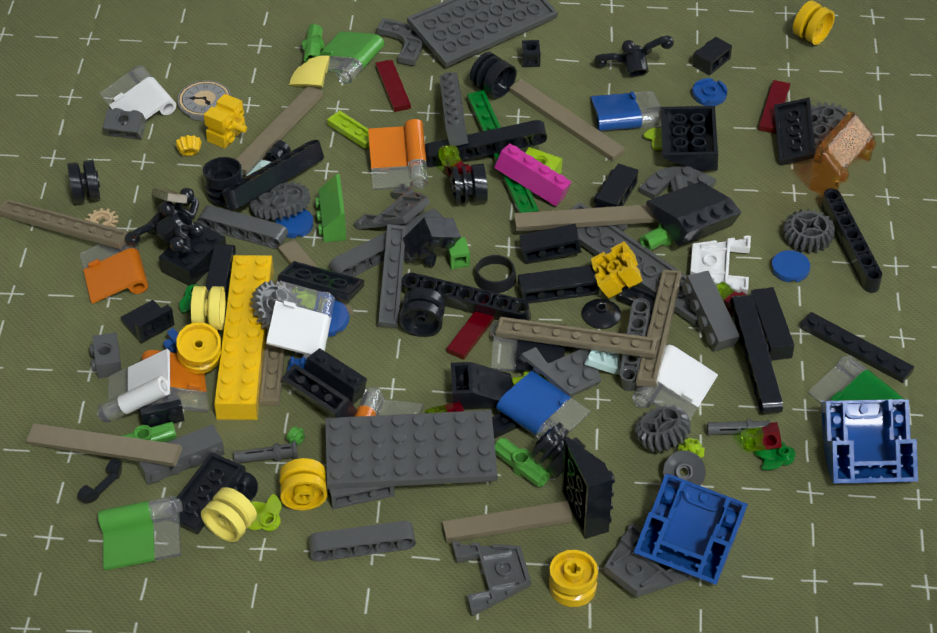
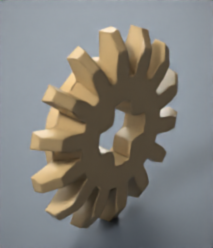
M100 208V211L93 210V214H88L90 218H85L87 221L98 224V221L105 219L106 222H103L102 225L116 228L114 224L119 223V220H117L119 218L118 215L114 216L116 212L110 213V209L106 211L103 208Z

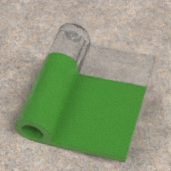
M170 496L99 510L98 519L103 532L104 570L181 556L179 512H182L181 500L177 499L176 496Z

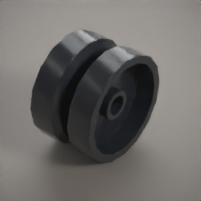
M94 159L83 162L84 173H81L77 162L67 163L74 203L84 202V190H87L91 201L100 199V182L98 171L95 169Z
M415 288L408 291L403 297L399 317L403 330L417 337H430L439 333L443 325L446 307L443 296L429 288Z

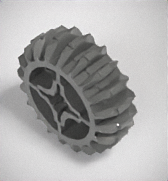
M800 209L799 212L794 211L792 215H789L784 222L783 236L785 241L788 242L789 246H793L794 250L800 249L801 253L803 251H808L809 254L811 251L815 253L819 250L824 251L834 239L835 229L833 221L829 220V216H824L823 212L817 213L816 210L813 212L809 209L807 211Z
M665 404L663 407L658 406L656 409L650 408V412H644V416L639 417V422L635 423V434L638 442L646 450L650 449L652 452L656 450L662 452L665 449L668 451L669 448H676V445L683 444V440L688 439V434L691 433V422L688 414L681 407H675L674 404L670 407Z

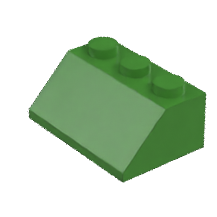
M336 174L318 189L319 197H315L316 209L320 208V210H317L318 222H322L318 224L319 235H323L324 242L346 240L340 174Z

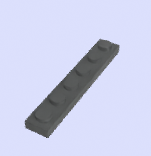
M387 224L378 326L398 327L405 250L403 237L406 235L407 226Z

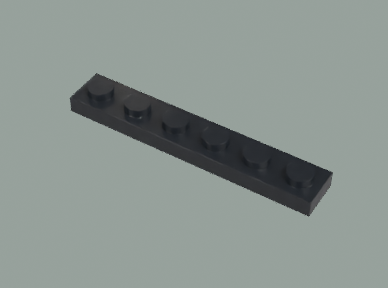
M810 312L800 324V329L901 383H904L914 370L913 365L813 312Z

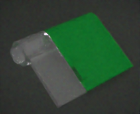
M851 355L843 356L838 361V364L808 391V394L820 404L821 401L904 399Z

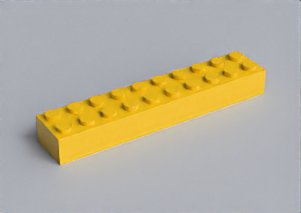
M233 255L215 396L217 420H258L267 328L262 329L263 324L256 322L259 318L253 315L256 310L251 308L254 304L251 299L254 297L252 293L258 286L265 281L267 283L270 280L273 281L272 256Z

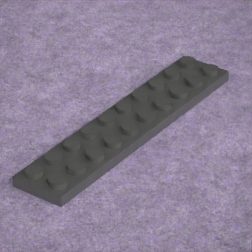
M579 202L571 209H586L588 207ZM614 225L577 227L580 245L596 256L602 252L606 254L612 252V247L625 241L635 254L638 263L637 268L640 270L643 280L637 285L654 295H657L662 270L679 271ZM682 273L674 311L696 326L698 318L695 312L692 311L690 301L682 289V285L687 277Z

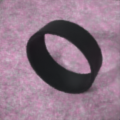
M489 255L482 258L476 266L474 276L475 283L480 289L495 293H503L510 290L515 285L517 279L513 262L502 255ZM490 264H500L511 269L512 274L502 281H489L479 274V270Z

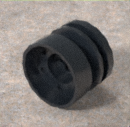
M485 52L480 55L470 71L471 83L494 98H501L506 95L510 87L515 83L517 76L515 66L502 60L492 52Z
M218 157L204 165L203 178L206 196L211 203L220 206L227 205L222 190L243 178L242 166L238 160L231 157Z
M484 164L471 165L470 173L466 172V168L463 165L460 168V174L458 173L457 166L451 167L450 189L455 205L461 204V196H463L464 204H468L469 195H472L474 203L488 201L487 177Z
M560 422L549 428L542 435L530 454L535 458L542 452L544 455L539 459V463L550 459L551 462L546 470L556 479L562 474L564 438L570 432L567 429L560 435L558 432L564 426ZM577 437L572 439L583 448L586 447Z

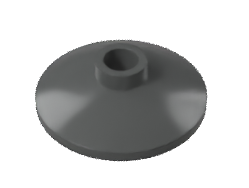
M678 451L666 460L663 475L665 476L668 473L701 486L705 479L706 470L702 459L697 454L690 451ZM682 468L687 469L688 473L686 476L680 474Z

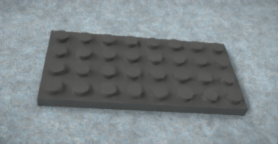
M446 0L407 17V23L446 68L555 19L558 12L547 0Z
M491 410L325 418L327 489L497 481L498 475Z

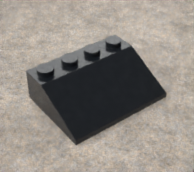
M715 106L661 107L662 158L692 167L698 171H718Z
M701 181L646 202L677 246L732 226L742 213L730 197Z
M565 437L561 491L566 501H568L573 516L585 539L609 532V524L612 522L610 512L613 509L611 499L614 496L612 487L613 483H615L613 472L611 470L608 471L605 463L571 438Z

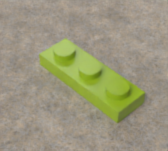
M340 110L327 119V125L364 149L369 147L367 127Z

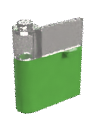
M340 31L321 51L320 56H330L328 71L336 72L340 82L350 84L385 44L384 40L377 34Z

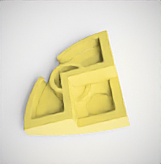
M317 56L299 66L293 73L289 85L307 88V86L323 88L330 56Z

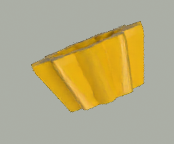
M186 135L177 139L175 145L180 154L188 157L199 152L202 141L200 137L195 135Z

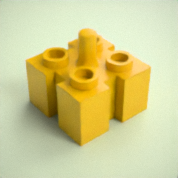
M224 93L216 102L217 105L215 107L212 106L204 114L205 126H208L206 130L207 142L225 149L234 141L235 135L238 136L241 132L245 133L247 131V126L243 117L242 100Z
M625 241L612 247V252L608 254L602 252L591 258L593 269L597 273L595 274L597 284L608 299L621 293L623 287L628 286L630 288L643 281L640 270L637 268L638 263L635 254Z

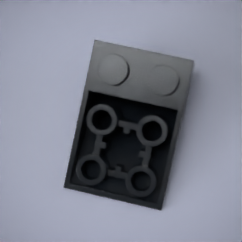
M473 362L451 363L452 403L461 402L464 409L496 408L502 396L512 388L511 374Z

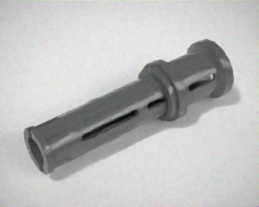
M296 441L280 445L275 443L271 447L234 450V460L236 463L275 459L277 462L286 458L298 459Z

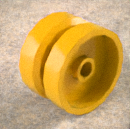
M813 0L808 1L802 6L795 17L793 33L801 38H806L807 41L814 45H818L824 41L831 31L835 20V13Z
M203 322L186 325L177 336V359L180 365L186 371L194 374H204L212 371L218 365L221 357V337L218 331L211 325Z
M301 458L289 461L281 467L279 472L280 498L286 507L304 511L319 507L325 502L327 498L326 471L320 462Z
M566 550L556 555L552 559L549 570V591L553 599L561 605L568 607H580L589 603L597 591L598 567L593 557L580 550Z

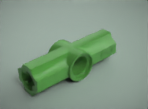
M309 25L307 37L302 41L304 62L320 56V50L325 48L322 39L323 29L320 25Z
M660 223L658 228L641 236L639 242L651 251L660 245H671L673 239Z
M173 422L154 427L140 425L133 433L122 435L124 437L158 442H168L177 438Z
M501 437L496 442L495 454L512 467L514 474L524 476L537 487H543L547 483L551 473L533 460L528 450L519 449L506 438Z

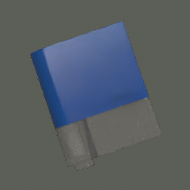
M654 91L591 96V101L596 111L597 129L599 131L661 126V106Z
M533 371L529 372L506 392L496 407L497 410L539 439L549 428H552L559 422L564 425L558 432L560 435L567 429L571 432L591 412Z

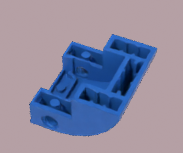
M909 400L821 401L824 452L828 472L833 483L918 481L917 439H911Z
M667 473L664 476L652 511L648 513L634 553L717 585L748 504Z

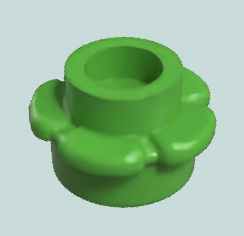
M297 426L293 427L287 434L286 439L289 443L296 441V444L300 445L305 439L304 429H299Z

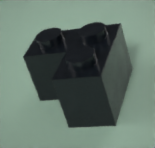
M424 217L403 237V240L411 258L424 259L435 248L450 249L454 247L455 243L461 238L454 218Z

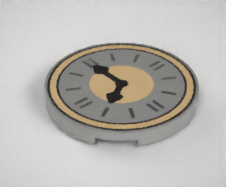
M210 80L198 81L182 89L178 96V106L181 112L190 116V119L204 121V114L212 106L215 107L217 105L216 102L224 93L231 96V93L225 85Z

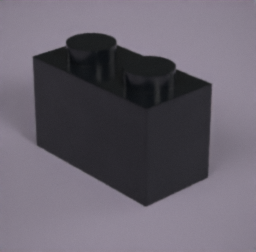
M715 36L712 40L706 42L703 47L695 51L693 54V67L710 76L731 59L732 45Z

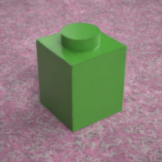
M461 237L454 247L446 249L451 269L470 266L469 248L465 237Z

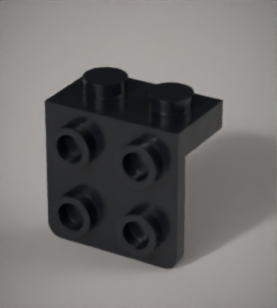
M170 390L168 396L139 409L142 424L149 427L169 422L185 421L182 403L178 399L176 390Z

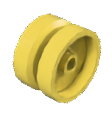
M194 286L191 299L192 323L203 322L211 325L216 330H223L226 305L223 286H213L209 293L206 286Z
M224 487L203 508L201 517L204 524L216 536L228 542H237L245 533V530L257 519V512L252 503L243 494L234 489Z

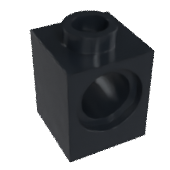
M522 40L523 67H540L541 52L539 40Z

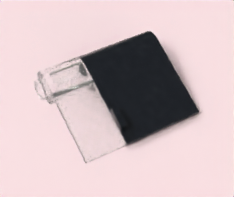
M495 321V324L490 327V337H493L491 368L499 371L535 372L532 365L527 361L524 363L519 358L522 353L535 347L547 363L565 356V346L496 337L499 321Z

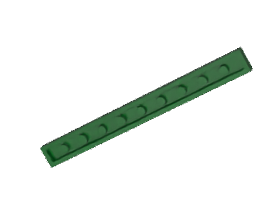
M485 91L468 93L467 100L481 131L501 128ZM500 153L492 154L495 163H497ZM500 172L517 212H539L530 190Z

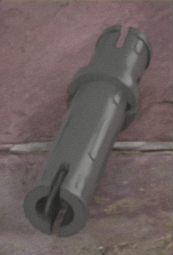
M747 419L746 421L707 422L708 435L747 434V436H751L752 433H762V427L769 426L770 420L751 421V419Z

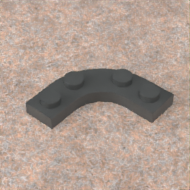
M383 18L377 28V34L394 37L402 41L404 47L398 56V62L415 66L422 52V39L410 25Z
M689 166L669 167L660 169L652 174L639 187V193L651 199L656 198L665 189L670 187V179L677 175H682L683 178H686L688 186L701 181L713 188L716 185V179Z

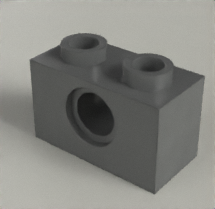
M107 109L103 130L107 136L142 140L146 119L143 113L137 110Z
M117 333L92 336L93 344H90L91 356H95V359H91L93 371H97L98 379L122 375Z

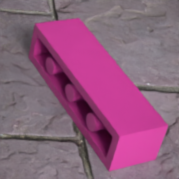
M509 144L501 151L494 167L555 206L565 198L572 183L565 176L553 171L549 166L542 164L533 156L526 154L512 144Z

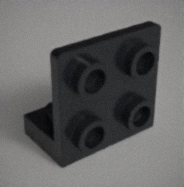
M154 300L121 316V321L141 343L175 325L172 308L168 304L161 308Z

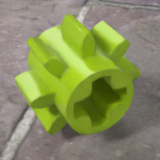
M688 438L684 440L683 444H679L678 451H690L699 457H704L705 448L702 447L699 440Z

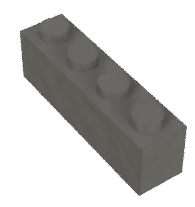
M709 271L687 275L682 285L683 292L687 295L691 309L695 312L698 324L703 328L706 341L711 345L713 352L735 346L740 335Z
M212 424L166 442L178 444L182 447L176 467L137 461V465L146 484L149 485L202 464L211 452L219 456L224 455L223 441Z

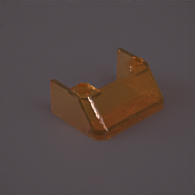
M849 111L818 146L814 157L809 190L822 196L826 189L834 188L839 190L842 182L845 183L849 177L848 167L857 157L868 162L871 160L872 151L876 146L875 137L858 114Z

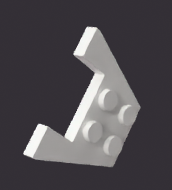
M744 236L743 239L739 240L728 238L727 241L719 243L716 240L694 243L692 246L690 275L709 271L715 285L738 293L742 291L748 295L749 277L731 276L728 274L730 252L750 253L751 236Z

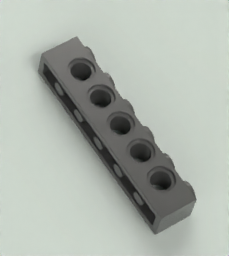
M447 72L439 77L445 126L450 147L467 144L468 137L457 72Z

